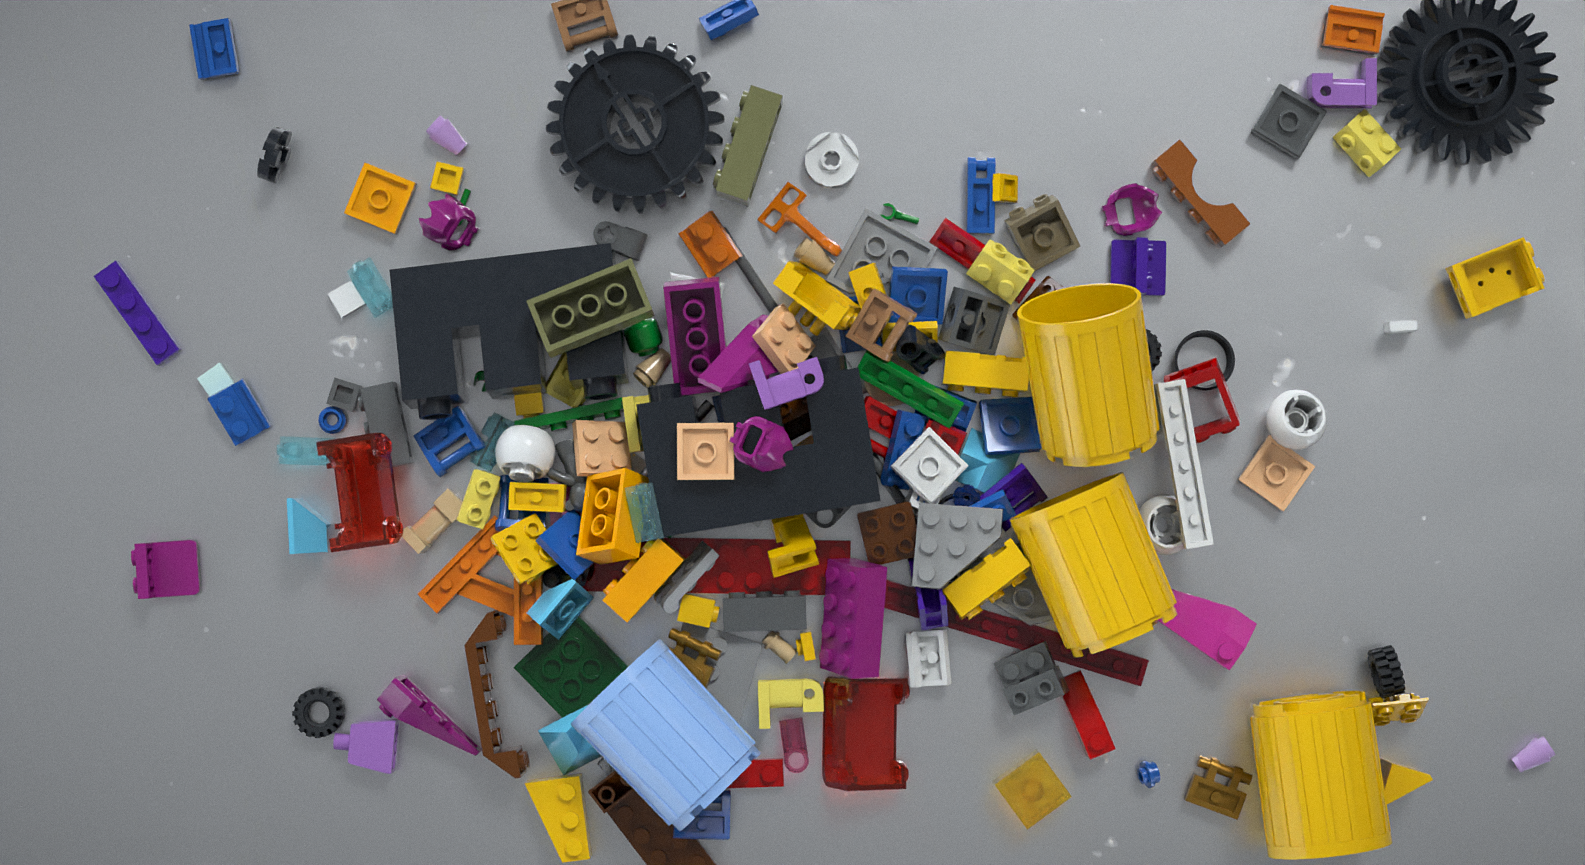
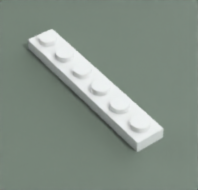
M1182 379L1156 384L1184 549L1214 545L1186 381Z

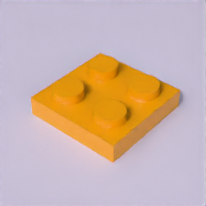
M364 162L344 214L397 234L417 184Z

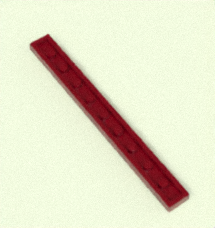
M886 580L884 608L919 618L915 588ZM946 600L948 626L945 627L1020 650L1028 649L1046 641L1051 655L1056 661L1137 686L1142 685L1149 662L1148 659L1112 648L1091 654L1089 648L1081 650L1084 656L1074 657L1071 649L1065 647L1059 632L1037 625L1029 626L1023 621L984 609L970 620L967 616L961 620Z

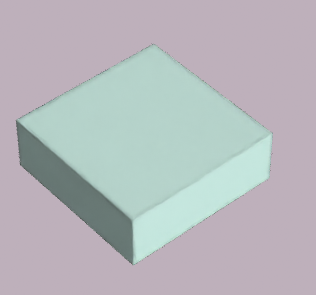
M218 363L197 378L209 396L235 383L222 363Z

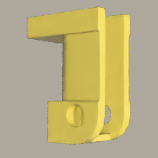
M809 678L758 680L759 729H770V708L803 707V712H824L823 690L820 683ZM806 689H812L815 693L809 698L804 695Z

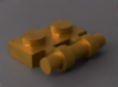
M672 628L668 638L677 643L675 649L671 647L669 649L707 688L715 668L707 665L706 662L709 657L718 661L722 651L714 648L713 644L706 640L702 642L691 637V633L685 630L681 632ZM686 647L699 652L697 659L684 654Z
M1200 756L1197 766L1206 769L1205 776L1201 777L1193 774L1184 800L1238 820L1247 794L1237 790L1240 782L1250 785L1253 775L1243 772V768L1237 766L1232 768L1221 764L1220 760L1211 757L1208 759ZM1216 773L1229 778L1228 786L1214 781Z

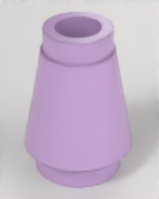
M441 115L426 130L431 140L455 155L467 144L449 119L445 120Z
M1544 736L1539 739L1535 737L1512 760L1519 771L1523 772L1550 762V758L1556 754Z

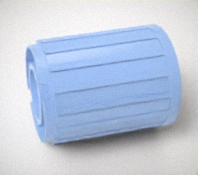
M661 639L655 642L624 670L570 724L669 826L673 824L679 832L695 818L694 816L711 804L752 763L751 761L761 754L754 746L756 741Z

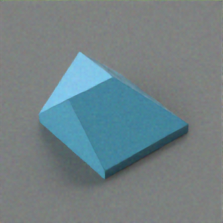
M971 428L959 455L969 466L955 481L985 493L1014 469L1020 453L986 455L983 433Z
M287 498L289 554L328 552L327 528L331 524L303 498Z
M571 579L545 591L528 610L527 614L559 640L594 597L576 581Z
M587 706L538 730L563 776L601 757L586 739L570 725Z

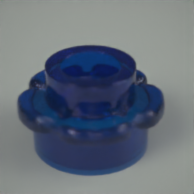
M965 484L954 491L953 496L955 499L953 503L955 506L968 507L980 501V494L975 491L974 486ZM965 495L969 496L968 501L964 500Z

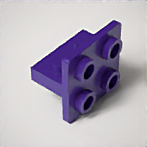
M1137 237L1134 240H1112L1110 283L1135 287L1141 292V295H1165L1166 241L1148 240V238Z

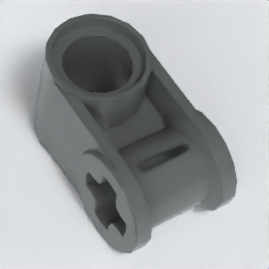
M608 221L597 224L593 232L597 244L611 243L614 252L637 261L640 259L648 236L641 231ZM610 228V234L614 235L613 238H607L606 242L602 241V237L598 232Z

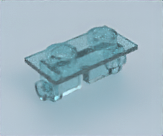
M369 257L364 261L360 260L352 265L353 268L349 269L347 273L374 318L393 308L392 292L372 259Z
M495 412L492 417L489 416L481 431L482 434L488 437L487 441H484L486 447L479 452L476 450L471 453L469 461L478 467L492 471L493 467L497 464L495 458L497 441L501 434L507 428L514 426L515 423Z
M280 436V444L277 445L279 464L334 466L335 439Z
M644 482L626 487L625 492L636 543L664 538L653 482L647 484Z

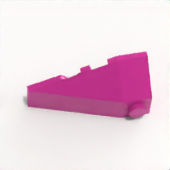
M1172 589L1177 601L1174 604L1177 616L1167 623H1163L1161 618L1157 621L1220 666L1230 670L1245 650L1257 624L1233 607Z

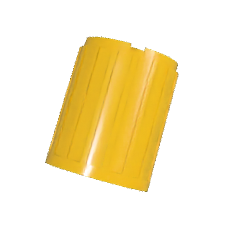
M1087 284L1048 292L1024 303L1018 309L1017 316L1042 449L1046 450L1047 458L1052 462H1056L1055 457L1061 458L1065 466L1090 467L1130 459L1129 452L1140 448L1141 453L1151 449L1157 441L1156 433L1160 427L1141 292L1135 287L1123 284Z
M1123 472L1101 478L1068 491L1010 519V523L1026 559L1030 563V568L1062 641L1067 649H1071L1074 657L1084 656L1081 650L1089 648L1091 654L1122 644L1153 630V626L1158 623V619L1161 618L1163 623H1167L1177 616V611L1174 607V604L1177 603Z
M1365 691L1333 692V694L1321 695L1316 693L1259 702V706L1253 704L1254 715L1250 717L1268 857L1283 860L1326 858L1362 853L1391 845L1392 836L1371 702L1366 701Z

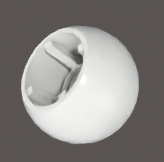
M1290 390L1277 396L1270 404L1266 416L1267 428L1272 438L1278 444L1292 450H1301L1316 444L1323 436L1327 426V413L1324 405L1315 395L1303 390ZM1289 419L1295 422L1296 428L1291 427ZM1307 425H1309V430L1304 431Z
M515 425L507 428L499 437L495 448V458L503 473L509 475L512 480L527 483L542 478L552 468L555 460V445L553 439L546 431L534 426Z
M1159 495L1147 500L1140 507L1139 511L1156 553L1159 555H1171L1184 549L1181 529H1179L1178 533L1176 532L1177 521L1175 517L1178 516L1175 497ZM1162 506L1171 508L1169 513H1158L1157 509ZM1161 517L1167 521L1168 525L1163 533L1156 527V523ZM1170 536L1173 541L1167 544L1158 542L1160 540L1159 537Z

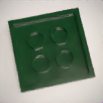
M579 615L559 640L548 633L543 638V645H536L513 668L563 718L589 705L629 666Z

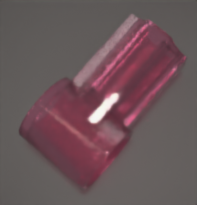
M803 717L781 720L779 725L785 767L793 773L803 772L808 767L810 760ZM799 752L804 756L805 763L802 767L794 768L791 766L789 757L792 753Z

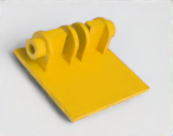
M1413 693L1399 696L1395 695L1392 702H1390L1389 697L1385 698L1384 701L1381 697L1368 698L1367 702H1371L1374 725L1384 726L1389 724L1390 721L1401 720V723L1417 721L1421 717L1429 699L1420 698L1419 695L1414 696Z

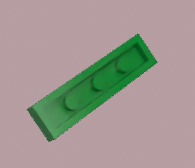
M868 350L858 365L861 379L949 429L964 402L891 361L887 362Z
M622 397L514 421L515 425L534 426L542 430L551 428V432L567 429V424H571L575 420L594 421V418L603 416L605 420H611L621 417V412H624Z

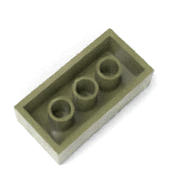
M753 85L750 86L749 92L743 91L739 103L742 113L740 118H734L730 130L733 140L731 144L726 143L721 159H723L722 162L725 164L722 170L717 169L712 184L714 185L713 188L716 189L718 197L749 206L783 105V95Z
M632 259L527 300L550 358L655 316Z

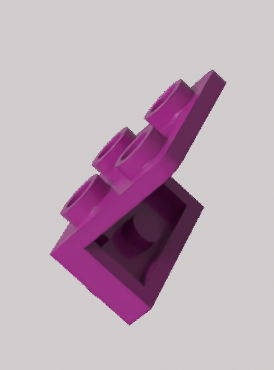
M183 540L134 544L135 549L131 551V562L133 566H136L133 590L135 594H138V599L196 595L200 592L198 547L196 541Z

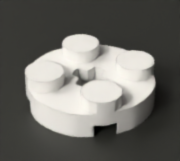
M824 132L810 141L805 153V168L814 182L826 188L839 187L849 182L855 175L859 165V155L856 145L849 137L841 133ZM827 153L839 156L836 160L837 166L833 167L831 164L827 166L824 163L827 160L825 156Z

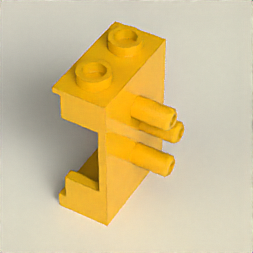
M1524 237L1445 268L1466 319L1545 289L1543 285L1545 282L1543 272L1539 267L1536 268L1532 258L1534 257V250L1531 244L1525 241Z
M788 261L773 282L775 286L794 299L787 308L794 317L802 306L807 309L800 319L802 325L809 327L817 316V319L809 329L815 336L820 334L826 324L834 330H848L861 311L857 303L809 267L799 262Z

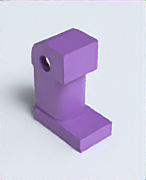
M1365 58L1360 62V79H1333V73L1310 74L1307 77L1308 100L1323 109H1372V106L1377 105V58ZM1320 90L1325 91L1326 96H1323Z
M817 357L797 363V369L766 379L760 360L749 363L764 410L814 394L822 388L824 383V375ZM808 374L814 375V383H805V377Z

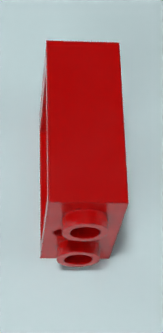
M1217 358L1164 376V382L1185 379L1187 388L1215 379L1229 416L1194 427L1196 443L1204 442L1211 435L1217 433H1230L1237 426H1240L1239 414Z

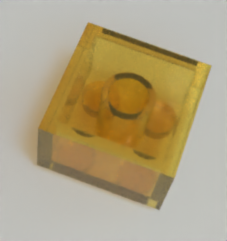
M1037 749L992 781L1027 830L1072 797Z

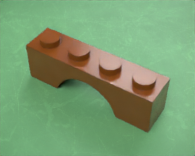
M1178 140L1151 163L1154 167L1152 171L1161 182L1166 181L1172 188L1170 193L1178 203L1183 201L1188 207L1189 211L1187 213L1196 224L1201 223L1207 230L1205 235L1213 245L1218 244L1220 247H1223L1249 226L1250 222L1234 203L1213 205L1205 202L1198 196L1192 183L1193 169L1198 160L1184 143Z

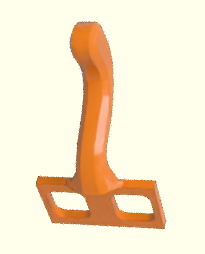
M787 182L757 220L774 233H777L785 222H791L811 239H814L828 253L838 257L842 252L841 247L821 233L799 213L797 207L807 195L790 182ZM790 189H794L799 193V196L791 205H788L782 199ZM773 210H776L782 216L774 226H770L765 222V219Z

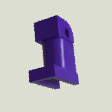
M914 557L907 559L911 584L913 579ZM915 587L921 631L948 626L947 603L942 588Z

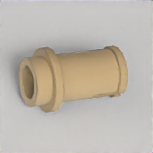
M770 631L762 640V643L765 645L764 648L766 650L769 648L787 664L797 653V649H794L782 639L778 631L776 633Z

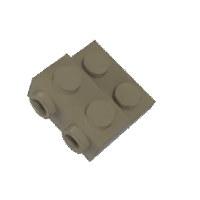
M1043 194L1033 200L1034 205L1025 210L1023 207L1012 210L1009 213L1010 218L1005 220L1015 244L1019 247L1025 261L1034 269V272L1081 247L1059 200L1054 195L1048 196V194Z

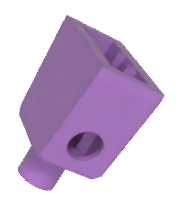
M387 719L355 722L351 724L350 734L335 733L333 748L335 750L348 751L349 764L391 774L395 771L399 720Z

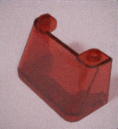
M370 433L316 442L318 456H326L330 463L326 464L327 469H334L341 523L334 524L335 530L339 529L337 537L329 539L331 552L398 543L403 535V525L400 522L391 457V440L384 433Z
M830 676L826 678L823 688L822 777L827 787L844 791L906 789L909 772L904 763L896 759L897 705L904 704L910 695L908 678L874 677L851 679L845 676Z

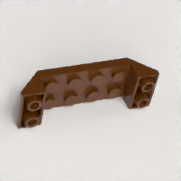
M494 610L485 615L464 646L483 756L516 779L521 778L526 773L527 767H530L528 752L523 751L522 745L500 749V744H503V734L501 727H496L495 721L496 717L499 716L497 701H492L490 692L494 689L492 673H487L486 662H490L487 646L482 645V642L502 638L503 632L507 631L505 616L500 615L498 610Z
M613 771L588 791L603 813H608L646 865H717L698 839L673 838L674 825L671 824L669 826L616 771Z

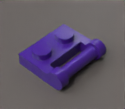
M1022 463L979 497L982 500L1000 490H1004L1012 507L1019 503L1014 508L1016 515L1032 508L1039 501L1042 503L1048 498ZM1010 519L1002 522V529L1005 532L1012 527Z

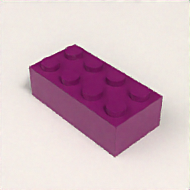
M710 277L664 282L663 289L674 383H680L682 395L718 392L699 383L698 377L727 347L720 278Z
M856 558L828 559L825 573L826 589L823 600L824 615L821 627L822 641L819 654L820 668L851 679L879 677L887 567Z

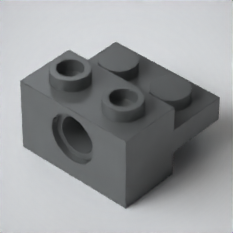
M953 287L938 339L995 356L1010 304L966 289Z
M1046 641L994 663L1005 688L1003 690L1014 716L1065 695L1069 691L1059 665L1056 666ZM1039 672V675L1032 677L1028 680L1021 681L1022 678Z

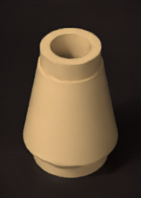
M807 237L799 244L793 254L798 258V262L820 273L822 272L824 275H827L835 265V262L814 239L809 240Z
M660 348L635 366L634 377L646 388H650L652 385L655 386L670 364L671 355L663 348Z

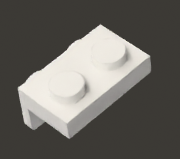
M947 629L906 633L904 649L906 654H908L906 675L910 682V687L952 684Z

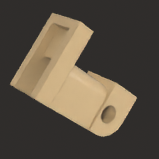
M448 488L433 502L434 506L413 526H407L399 535L418 554L425 553L453 523L457 522L463 501Z

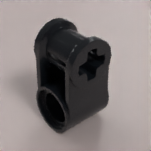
M910 324L907 325L896 344L899 358L910 364L920 374H926L929 371L928 367L937 360L941 361L945 358V352L939 343Z

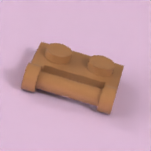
M561 0L551 4L566 52L574 50V46L605 36H618L607 0ZM601 18L605 19L606 25L573 36L569 34L568 29Z
M875 288L867 298L846 337L879 358L889 362L893 356L892 351L909 322H913L917 313ZM893 312L900 315L884 345L879 346L876 344V341Z

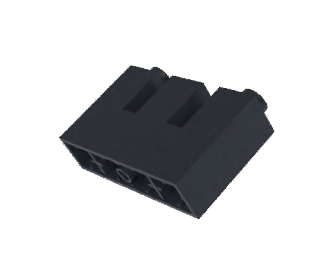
M611 243L390 269L402 401L410 409L418 408L419 419L422 420L451 417V404L466 403L459 338L480 336L485 387L492 399L547 392L542 338L527 300L616 265L615 253ZM623 329L566 352L569 381L574 389L584 387L586 400L618 396L617 384L629 383Z
M845 355L818 359L824 375V383L819 391L806 396L814 443L793 447V450L783 454L785 467L765 471L764 473L740 462L734 454L735 480H677V423H700L696 397L692 395L682 397L680 383L647 388L649 403L637 404L636 406L658 538L881 501L859 368L847 369ZM814 375L805 377V383H814ZM756 385L738 387L720 393L725 423H734V434L737 429V423L743 424L751 417H762L784 427L781 405L764 410ZM752 427L749 430L742 446L747 454H753L763 432L761 428Z

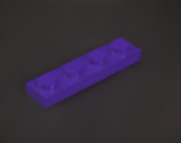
M115 260L93 276L156 365L160 366L181 351V348L119 261Z

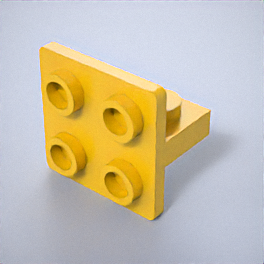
M532 514L491 537L492 543L518 584L527 582L529 585L536 581L546 570L558 564L536 542V539L546 531L537 514Z

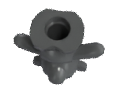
M564 440L555 445V450L564 465L566 473L551 468L546 475L560 484L571 487L569 500L565 504V510L569 512L572 510L582 512L587 476H577L574 440Z

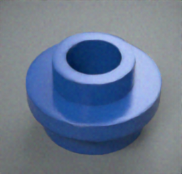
M327 407L319 415V425L326 433H339L346 425V415L338 407ZM331 415H335L338 419L335 425H330L328 422Z
M1146 760L1140 762V768L1137 769L1140 783L1145 784L1147 788L1154 787L1156 783L1160 782V772L1156 763Z

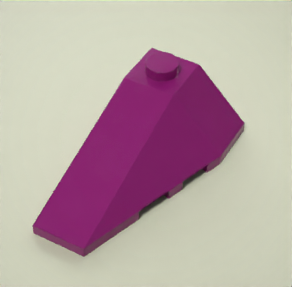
M763 314L747 324L698 377V382L720 393L747 386L748 380L754 379L749 363L758 360L761 361L766 379L770 377V374L779 372L752 337L769 315Z
M404 674L395 677L378 697L377 701L381 703L379 708L388 717L394 716L402 722L475 756L482 751V748Z

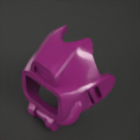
M1137 183L1128 184L1113 191L1107 200V205L1102 206V211L1105 212L1106 217L1105 226H1111L1117 234L1122 236L1146 231L1157 222L1162 214V211L1157 208L1156 204L1159 194ZM1128 198L1131 203L1134 224L1123 226L1119 224L1115 203L1117 200Z
M447 193L444 196L445 199L428 202L432 214L430 218H419L423 230L422 235L431 241L441 244V247L448 251L457 250L463 245L470 246L473 235L479 230L475 226L476 216L474 212ZM462 219L467 220V226L458 240H450Z
M751 417L743 424L737 423L735 434L733 437L731 436L729 441L734 443L733 451L740 462L763 473L786 466L783 454L794 448L784 427L762 417ZM752 427L761 428L763 432L753 454H747L742 446L749 430Z

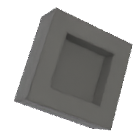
M334 377L326 404L354 412L362 386Z

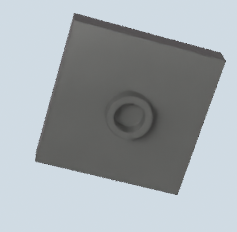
M1279 84L1251 132L1294 158L1299 159L1327 111L1284 85Z

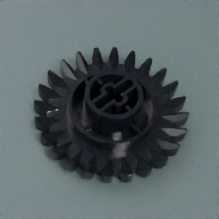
M1422 0L1420 10L1423 17L1420 18L1416 12L1409 8L1403 14V21L1408 30L1405 31L1400 27L1394 26L1389 31L1391 40L1397 46L1396 48L1385 46L1381 49L1380 56L1385 61L1390 62V67L1381 68L1377 71L1378 79L1389 82V88L1379 93V98L1381 101L1393 102L1394 108L1387 113L1386 117L1389 121L1402 120L1404 125L1399 132V136L1402 139L1408 138L1413 134L1418 137L1416 142V150L1422 153L1430 146H1434L1437 161H1445L1451 151L1454 152L1455 159L1459 165H1467L1470 161V152L1474 151L1478 161L1484 164L1492 160L1491 146L1500 155L1507 156L1513 153L1507 139L1508 137L1515 142L1526 143L1531 140V136L1522 125L1526 124L1537 127L1546 121L1532 109L1534 107H1546L1554 103L1555 99L1539 92V87H1545L1558 81V76L1550 73H1540L1539 67L1554 60L1556 54L1553 52L1536 54L1534 48L1548 37V33L1543 31L1527 36L1525 31L1535 18L1533 13H1529L1517 21L1511 19L1518 3L1517 0H1510L1499 10L1494 9L1496 0H1481L1479 4H1475V0H1460L1459 3H1456L1455 0H1440V8L1436 7L1433 0ZM1455 54L1456 61H1461L1448 68L1451 57ZM1483 69L1488 70V73L1481 74L1475 79L1472 77L1450 81L1449 77L1456 76L1463 71L1470 73ZM1487 82H1489L1488 88L1484 95L1482 93V90H1478L1469 96H1464L1477 90L1478 88L1484 86Z
M632 34L626 35L623 48L618 49L610 38L603 41V54L598 56L592 49H585L583 53L587 64L581 67L576 63L570 62L567 65V69L573 77L571 82L556 81L554 85L555 89L563 95V100H554L548 103L547 109L559 115V120L547 124L546 132L551 135H560L561 140L555 142L550 147V153L552 156L567 154L568 158L559 168L562 176L569 175L575 171L580 173L574 183V190L577 193L584 191L590 184L595 186L592 193V201L595 205H600L609 193L613 195V208L616 212L620 213L625 206L626 199L632 198L636 211L639 214H643L646 207V197L652 196L657 206L664 210L667 207L666 191L671 190L681 200L687 198L685 187L682 183L685 178L700 186L704 183L700 172L696 168L698 163L710 167H715L716 165L715 158L705 148L706 145H723V138L709 130L710 126L725 122L722 113L708 110V106L721 100L720 94L717 91H702V87L711 80L710 74L705 71L692 75L690 71L696 64V58L693 55H688L680 61L676 60L678 47L675 43L668 44L660 52L657 50L655 36H648L643 47H637L634 36ZM632 102H643L653 106L649 110L654 120L661 116V129L657 138L651 131L654 127L649 113L641 106L636 109ZM627 105L638 122L645 119L641 122V125L651 140L649 145L644 146L634 129H630L628 120L620 110L622 106ZM615 113L621 119L618 121V127L623 138L630 144L635 141L640 149H628L619 145L622 142L619 133L615 131L611 134V122Z

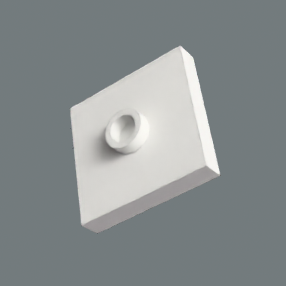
M928 427L890 468L926 503L932 504L969 465Z

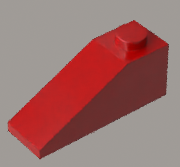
M1081 670L1064 676L1069 691L1062 695V699L1086 756L1091 760L1115 750L1116 748Z

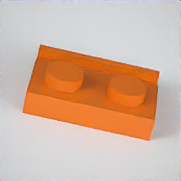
M1330 5L1328 7L1323 46L1372 54L1379 53L1385 13Z
M709 211L685 230L678 233L708 278L714 277L717 273L742 257V254L713 211Z

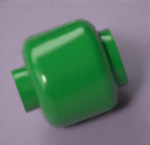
M648 318L623 330L629 350L632 353H638L639 357L657 352L663 342L658 322L654 318Z

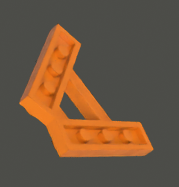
M494 515L484 528L445 565L418 595L439 614L459 594L513 616L514 645H543V627L527 614L528 610L543 594V574L529 585L527 582L518 584L514 578V589L477 575L496 555L500 556L491 541V537L500 532L495 530V521L498 517Z

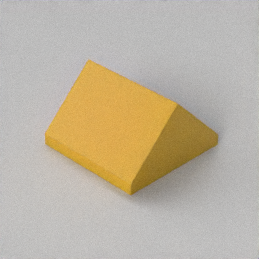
M1380 758L1387 804L1433 780L1431 775L1420 770Z

